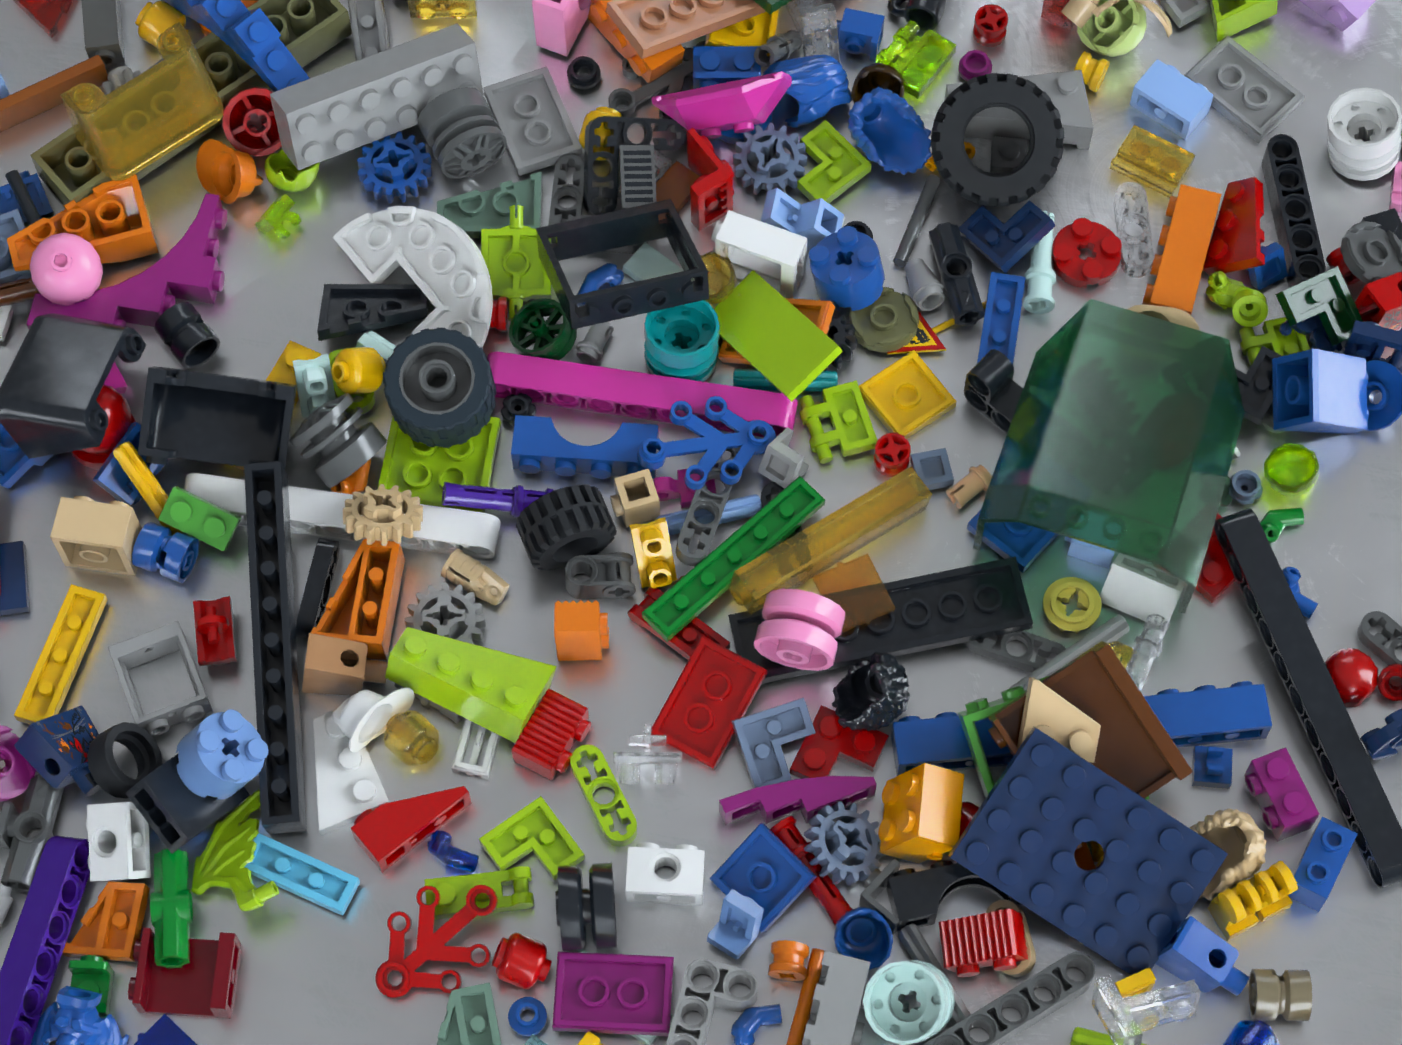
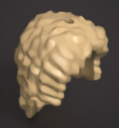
M1230 808L1224 811L1218 810L1214 815H1207L1204 821H1198L1197 824L1190 827V829L1228 853L1200 898L1205 897L1211 900L1214 894H1218L1228 888L1231 889L1237 883L1253 877L1260 870L1261 865L1265 863L1264 855L1266 853L1265 846L1267 840L1264 839V832L1258 828L1248 813Z

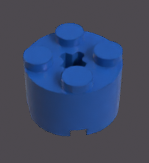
M845 226L840 228L838 232L825 237L810 249V268L817 294L820 300L831 301L835 306L834 310L840 311L839 307H851V311L861 310L874 303L881 296L885 274L878 246L870 236L858 232L854 227Z

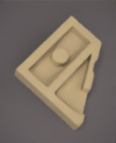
M1029 677L1017 748L1019 749L1034 726L1086 761L1094 763L1101 725L1038 679Z

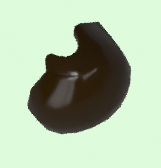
M874 63L864 67L858 73L852 87L851 96L853 103L858 102L865 93H870L872 89L877 87L891 90L903 98L905 85L902 74L892 66L881 63Z

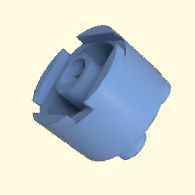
M231 709L225 712L214 713L206 717L180 740L176 750L179 758V763L176 765L177 772L186 787L196 795L204 798L207 795L218 797L216 800L226 799L259 774L268 755V746L261 739L254 726L244 719L238 711Z

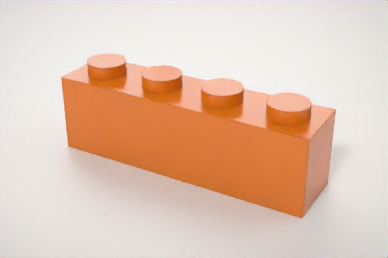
M1181 184L1178 196H1170L1165 216L1172 217L1170 226H1162L1158 245L1164 246L1163 254H1155L1150 274L1157 277L1154 285L1147 284L1142 304L1173 307L1184 310L1191 315L1222 194Z

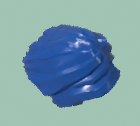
M811 55L777 61L763 72V75L783 71L792 78V84L785 93L797 100L799 112L797 116L785 120L786 125L789 127L798 128L802 125H807L825 116L832 107L850 103L853 100L848 88L849 81L846 71L836 59L828 55Z

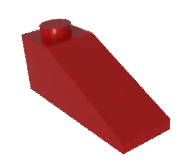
M465 786L381 804L374 810L368 809L361 813L355 819V825L351 827V831L356 842L383 873L472 804L470 794Z

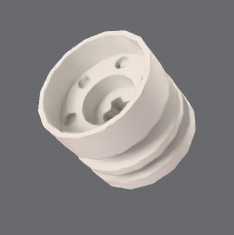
M1367 87L1352 89L1340 95L1330 106L1327 116V151L1330 164L1336 172L1353 180H1374L1388 174L1398 163L1401 153L1402 115L1400 106L1392 96L1378 89Z

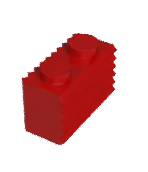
M547 689L531 719L512 748L513 760L523 767H527L529 770H533L535 773L553 781L558 771L564 773L567 770L570 758L573 755L570 750L576 740L582 742L590 730L591 722L588 721V708L551 689Z
M1013 909L992 911L990 913L938 922L944 968L957 972V977L979 975L980 968L993 966V969L996 971L1011 970L1017 967L1016 961L1028 959L1023 916Z

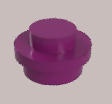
M972 50L960 59L958 71L960 76L968 81L974 77L990 74L992 72V62L984 52Z

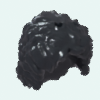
M874 652L871 655V661L861 660L859 663L854 664L853 668L848 669V674L833 688L835 701L832 703V706L836 707L835 714L839 717L838 723L843 728L849 727L851 730H861L864 728L867 731H875L882 727H888L894 719H897L898 716L907 710L910 693L907 691L909 688L908 677L905 673V668L898 664L892 654Z

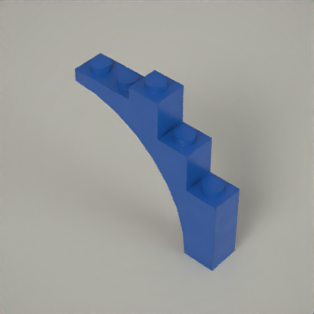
M162 0L179 10L183 15L202 24L223 40L262 78L273 92L310 79L279 39L281 34L261 8L248 10L241 0Z

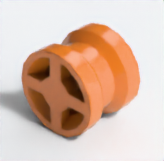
M789 940L772 942L771 953L774 959L773 963L769 965L768 975L784 981L805 980L807 969L804 967V959L809 956V946Z

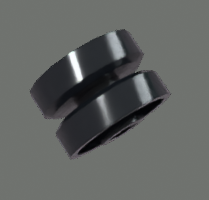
M612 863L592 864L589 869V888H583L582 870L578 865L558 866V891H555L557 926H560L562 950L583 949L586 944V925H592L593 943L597 949L617 948Z

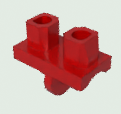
M230 596L212 601H193L199 666L226 665L237 661Z

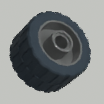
M439 327L437 329L428 328L420 330L421 332L406 337V340L398 344L393 349L392 355L388 357L385 364L386 369L383 372L385 387L383 390L386 400L399 428L404 434H408L412 440L434 448L435 446L448 448L456 444L461 445L481 432V429L490 421L491 413L495 409L496 386L489 361H487L485 352L481 347L479 348L476 341L471 337L463 335L460 331Z

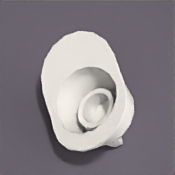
M405 687L387 696H382L370 690H361L347 698L333 712L332 718L350 739L349 750L353 753L360 751L371 740L397 724L410 709L415 697L414 691L409 687Z

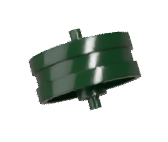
M542 298L524 305L514 315L509 326V338L520 355L560 360L572 349L577 338V329H571L560 303L554 299ZM561 316H563V323L555 325L557 321L561 318ZM532 344H534L533 350L526 349Z

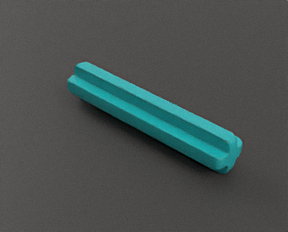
M756 369L734 370L733 386L779 391ZM823 371L804 391L822 392L823 389L837 386V372Z

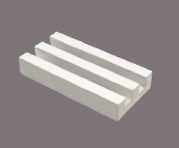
M465 718L451 767L452 772L459 774L460 772H465L468 776L474 777V775H478L482 779L489 780L500 736L491 732L483 765L477 766L487 732L486 728L479 725L469 764L463 763L474 722Z

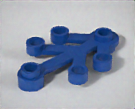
M713 396L707 400L704 409L705 416L712 421H721L734 430L735 433H722L692 414V408L687 402L677 401L671 406L669 414L671 422L675 425L686 427L700 437L662 442L654 437L647 438L639 445L637 460L642 467L656 470L663 466L667 457L706 452L697 465H692L686 470L684 478L687 487L698 490L704 487L708 474L727 449L741 447L734 459L725 461L720 470V479L725 484L734 485L740 481L743 469L754 455L765 453L768 444L776 438V433L773 427L765 421L753 420L747 422L727 409L726 401L719 396ZM710 406H719L722 411L714 412L710 409ZM682 410L687 415L680 417L675 414V411ZM752 433H759L763 435L764 438L757 439L752 435ZM653 447L658 449L659 452L653 454L650 453L647 450V448ZM733 469L737 472V475L730 476L725 470ZM698 474L702 477V480L694 481L690 478V475Z

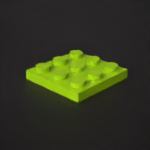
M392 416L378 487L380 484H384L385 489L390 490L393 486L397 485L399 486V492L409 489L411 490V497H419L420 504L485 513V509L443 506L442 491L444 482L459 485L490 486L501 427L500 418L490 417L491 419L488 424L481 429L477 436H473L461 445L456 444L448 448L435 446L434 448L426 446V444L421 442L417 443L408 434H404Z

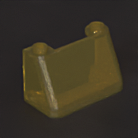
M180 22L165 30L157 39V49L164 60L105 96L95 84L81 83L60 95L77 140L109 179L121 181L130 178L210 128L223 116L224 107L222 100L189 33Z

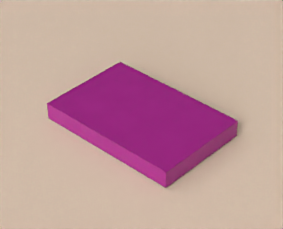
M558 951L553 1031H590L592 1033L668 1036L671 1022L674 957Z

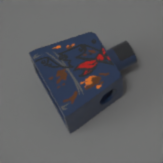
M83 706L31 723L15 743L14 747L53 788L59 789L76 782L86 797L97 793L101 789L94 781L89 770L87 757L90 743L98 735V732Z

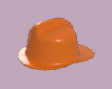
M215 139L204 141L200 146L196 158L198 178L202 186L210 194L219 195L220 200L224 203L232 204L238 198L250 195L255 186L263 184L264 179L257 174L255 161L248 153L234 150Z

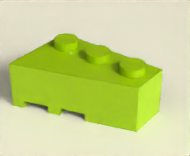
M1209 0L1216 41L1219 42L1227 35L1230 37L1277 14L1278 0Z

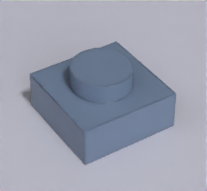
M946 448L911 454L910 463L918 492L953 486L954 477Z

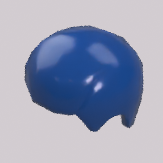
M858 907L847 911L836 923L833 939L839 954L871 962L869 970L880 967L890 957L893 944L892 931L886 919L877 910H872L868 907Z

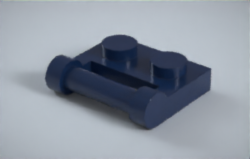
M1355 320L1341 354L1366 358V361H1384L1395 366L1402 373V328L1396 331L1381 327L1375 322ZM1385 347L1394 348L1391 356L1386 359L1381 358Z

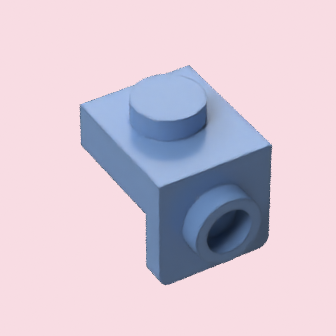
M731 889L723 899L719 922L708 933L707 942L732 958L739 959L759 934L764 908L759 906L752 898L743 896Z

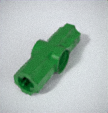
M162 849L159 853L154 854V892L150 894L151 922L155 931L154 957L157 966H163L168 969L180 968L190 963L189 924L193 923V901L191 890L189 889V860L187 851L177 850L171 854L168 849Z

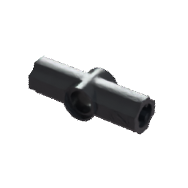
M950 222L938 224L936 228L929 231V239L955 324L963 325V327L976 324L978 320L984 318L985 313L972 273V261L966 253L958 225H953ZM952 273H960L961 275H952Z

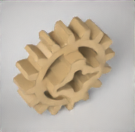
M380 484L378 490H373L367 486L363 494L355 491L353 492V499H346L345 508H343V524L346 526V532L354 533L356 541L367 538V545L380 541L382 546H386L389 540L400 544L402 536L410 539L413 538V531H420L421 522H423V505H420V498L411 497V490L409 489L399 492V486L397 485L393 486L390 490L385 489L384 484Z

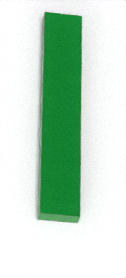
M799 476L642 612V618L668 642L825 505V499Z

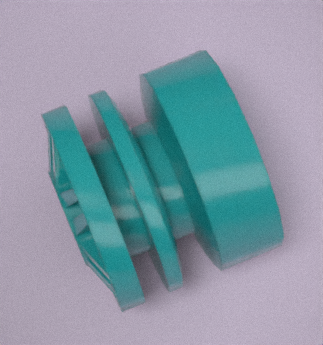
M702 300L647 313L644 323V357L650 374L702 382L711 376L716 369L718 361L720 325L717 313L708 302Z

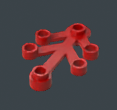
M477 885L471 888L466 896V905L435 933V907L439 905L441 895L439 890L433 886L420 888L416 896L417 903L420 905L417 948L405 959V934L411 929L412 920L405 912L398 911L392 913L387 921V926L390 930L389 958L379 966L375 976L379 991L385 996L397 998L406 995L412 987L436 988L445 993H451L452 990L460 989L462 978L455 970H445L441 974L414 972L427 960L470 963L474 967L486 966L491 959V952L487 946L483 944H475L471 947L444 945L476 916H487L494 912L498 904V897L491 887ZM427 890H432L435 894V901L431 905H426L422 901V894ZM481 893L487 894L490 898V903L486 908H479L476 904V898ZM397 916H403L406 920V927L401 931L393 927V920ZM477 948L483 949L486 953V958L481 963H476L472 959V953ZM395 970L399 971L402 975V982L397 986L389 982V975ZM447 974H453L456 977L457 983L452 989H447L443 985V978Z

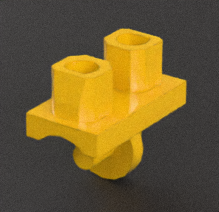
M665 517L650 523L629 525L641 587L651 586V588H658L670 585L672 581H676V569Z

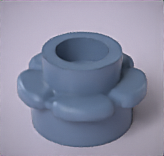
M1242 470L1229 478L1230 484L1227 486V493L1231 499L1238 500L1239 504L1249 505L1254 502V499L1261 497L1263 487L1256 473L1250 470ZM1246 486L1248 490L1243 491L1241 487Z

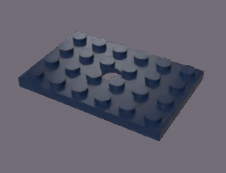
M1033 726L948 856L1114 965L1133 975L1149 967L1152 970L1159 959V954L1164 947L1168 946L1176 934L1177 927L1186 919L1228 853ZM1095 841L1101 845L1104 852L1101 864L1091 870L1078 867L1074 858L1076 848L1082 842Z

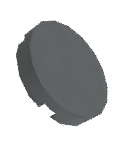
M1362 221L1353 225L1341 241V253L1349 270L1367 284L1401 272L1402 243L1398 237L1390 230L1386 233L1383 229H1380L1379 227L1382 225L1376 222Z

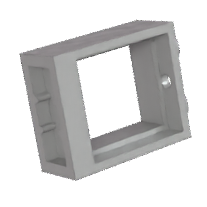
M179 621L108 647L134 722L146 729L151 736L161 735L167 732L170 726L183 721L186 723L197 721L204 717L205 713L212 711ZM180 650L196 696L144 716L128 670Z

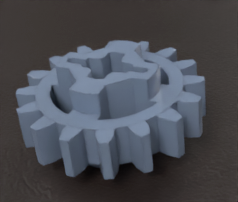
M769 123L768 130L764 131L759 124L756 125L754 135L744 132V142H736L737 153L733 154V164L737 165L735 167L736 177H743L742 186L746 188L751 184L754 185L755 195L761 189L766 190L767 194V191L775 188L785 193V186L787 185L795 189L797 187L796 177L802 178L805 176L804 167L807 166L808 158L807 155H804L806 150L805 143H798V133L795 132L788 136L787 126L783 125L779 131L774 130L773 123ZM785 147L790 151L791 155L785 153ZM747 160L750 161L751 166L756 167V173L749 167Z
M839 801L832 807L829 805L825 806L808 821L812 827L804 832V836L810 839L811 843L805 846L804 850L814 853L815 857L809 863L811 866L817 864L822 866L820 871L822 878L831 873L833 875V884L837 885L845 879L847 886H851L857 881L863 882L875 869L880 868L881 864L878 859L885 854L880 853L878 844L881 843V840L874 831L880 824L878 821L869 823L867 819L870 812L868 810L859 814L857 813V805L855 803L845 808L842 801Z

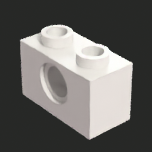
M133 802L87 805L86 828L89 841L88 867L90 870V882L150 878L149 826Z
M639 843L637 847H628L625 888L626 902L703 905L705 850H697L696 846L688 844L677 845L675 849L659 848L660 846L655 843ZM663 866L672 867L676 871L675 875L669 879L659 878L655 873Z

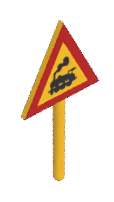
M987 301L982 302L983 309L986 308ZM918 311L919 325L915 337L908 345L896 351H889L887 355L906 354L913 350L916 353L946 351V348L936 334L954 325V319L951 318L931 328Z

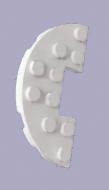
M414 206L388 207V210L379 211L374 214L366 213L354 219L333 236L334 240L371 284H382L401 266L436 307L411 332L413 335L421 332L420 330L428 328L437 329L439 327L457 330L476 341L479 348H483L492 317L493 294L491 279L480 250L467 233L455 223L435 212L418 209Z

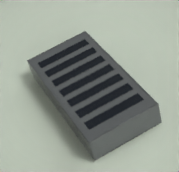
M619 145L621 210L657 202L654 145Z

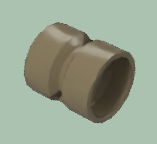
M1252 969L1249 977V1009L1251 1018L1253 1020H1275L1279 1014H1282L1286 1021H1309L1312 1011V983L1309 971L1285 970L1282 976H1277L1274 969Z

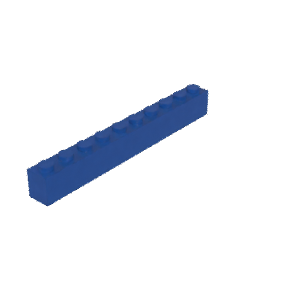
M1250 681L1234 683L1227 688L1216 689L1214 685H1204L1189 692L1166 689L1158 692L1157 695L1144 696L1177 748L1266 739L1272 728L1264 684L1253 685ZM944 712L936 715L935 718L920 719L919 716H906L899 719L898 722H893L891 740L897 776L923 763L952 771L976 769L957 713ZM985 718L976 721L975 725L989 767L1007 766L1013 755L1007 746L1000 749L988 732L993 727L990 720Z

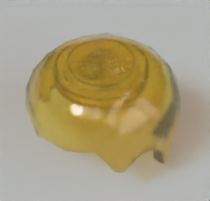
M710 251L700 256L708 270L709 299L705 301L710 305L725 301L733 292L736 284V274L734 266L727 256L723 257Z

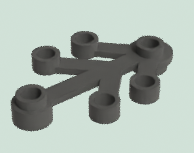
M705 41L699 42L696 46H705ZM683 47L685 52L682 61L686 62L673 68L653 82L647 83L633 92L625 88L614 90L608 98L609 108L620 112L622 117H630L634 114L637 105L667 88V94L681 92L685 78L693 74V48ZM625 58L622 62L624 76L629 79L640 77L633 70L627 68L630 63ZM619 105L628 106L627 108L623 109L617 108ZM659 110V119H672L664 117L665 113Z

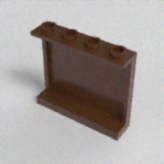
M1104 641L1099 642L1041 681L1101 725L1095 762L1090 763L1138 795L1146 798L1174 778L1181 781L1193 773L1185 758L1108 643ZM1027 691L988 717L993 725L988 730L991 737L1000 749L1007 746L1013 756L1018 750L1017 744Z

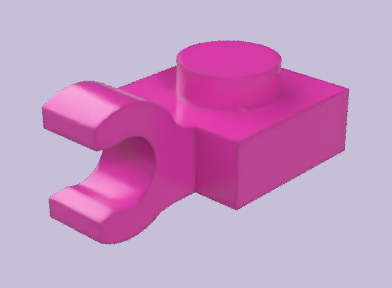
M687 469L677 470V480L671 477L654 478L659 501L680 499L681 508L690 507L696 490L690 489L685 484L684 478ZM691 474L690 478L694 481H699L701 476ZM715 479L706 481V488L710 492L716 493Z

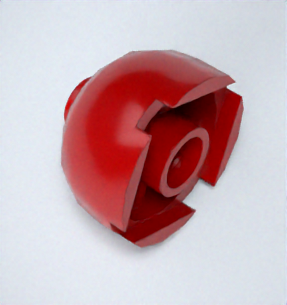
M251 87L240 90L229 99L224 108L223 129L227 140L236 150L252 156L262 157L273 154L282 147L270 93L273 92L269 89Z

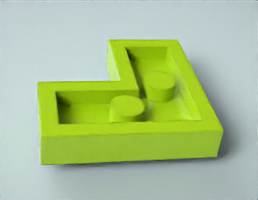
M827 120L800 139V143H805L806 145L805 152L819 164L797 181V188L810 201L822 198L827 203H830L871 172L872 164Z
M542 796L479 838L481 846L500 871L506 870L533 851L553 880H556L558 878V866L577 865L585 859L583 851Z

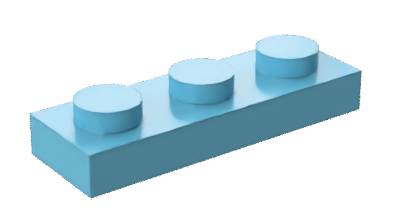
M260 833L257 834L253 840L257 844L254 851L255 857L252 862L245 866V868L251 871V875L267 882L274 881L278 887L337 914L344 915L360 884L358 877Z

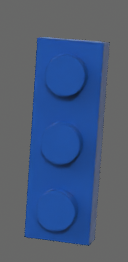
M991 272L977 363L991 349H995L1003 353L1013 365L1026 277Z

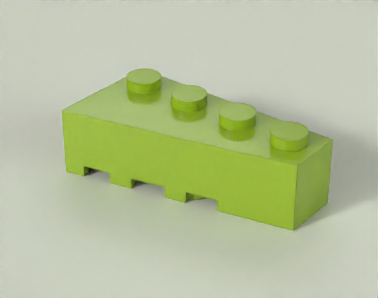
M407 627L389 654L385 678L404 688H411L414 693L516 744L517 739L531 719L547 689H550L557 666Z

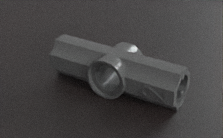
M40 774L30 780L21 813L13 822L14 838L1 879V883L4 886L11 887L16 891L28 892L44 846L54 836L52 830L65 786L59 789L53 788ZM41 828L40 833L35 837H25L31 829Z

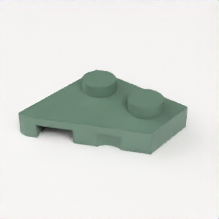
M490 982L452 990L446 1007V1016L439 1030L437 1045H502Z

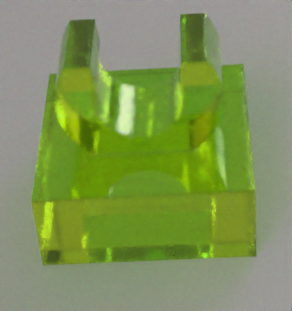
M284 194L270 205L254 225L264 234L274 229L278 237L286 239L291 233L284 228V220L290 221L294 226L300 224L302 220L297 213L289 211L295 202L288 195Z

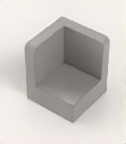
M788 427L768 444L757 471L784 489L799 476L802 477L809 467L803 461L805 457L788 447L794 433Z

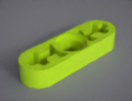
M593 745L579 746L573 751V755L570 758L572 773L606 840L617 847L627 846L634 841L637 835L636 818L601 750ZM586 756L590 761L596 759L593 763L597 778L592 781L588 769L585 766L579 768L582 765L581 758ZM599 787H609L615 793L614 799L608 804H599L593 799L595 790ZM615 810L622 824L629 823L626 826L627 833L621 835L618 831L611 832L614 829V823L610 813Z

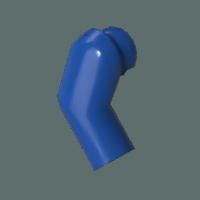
M607 263L586 275L577 295L597 291L605 283H608L611 287L618 286L624 278V273L622 270L617 269L616 264Z

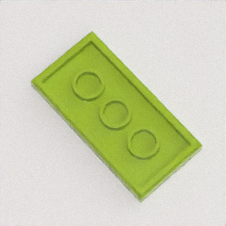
M754 270L714 308L720 325L719 336L791 402L843 352L831 338Z

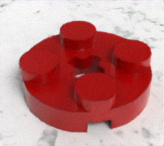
M1078 218L1072 224L1061 229L1053 241L1052 261L1054 263V270L1064 282L1074 287L1087 288V285L1098 283V286L1106 284L1115 276L1119 268L1122 248L1121 240L1106 226L1091 222L1086 218ZM1089 249L1095 257H1087L1083 260L1080 258L1081 252L1079 250Z

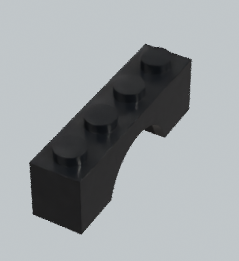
M951 860L936 862L930 866V869L918 872L914 868L899 870L893 874V877L888 878L886 888L892 913L899 920L897 932L912 923L918 928L935 924L941 902L953 891L964 887L984 888L995 893L1002 900H1009L1018 906L1022 904L959 863L953 864Z

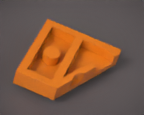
M109 881L99 894L97 903L81 919L80 922L83 926L70 943L66 942L62 954L65 957L73 958L94 955L102 957L104 960L134 962V945L136 940L140 939L150 888L143 883Z

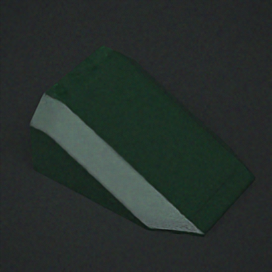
M1090 299L1035 354L979 514L973 549L980 551L989 523L1020 522L1155 563L1186 583L1177 611L1185 614L1197 586L1245 414L1229 339Z

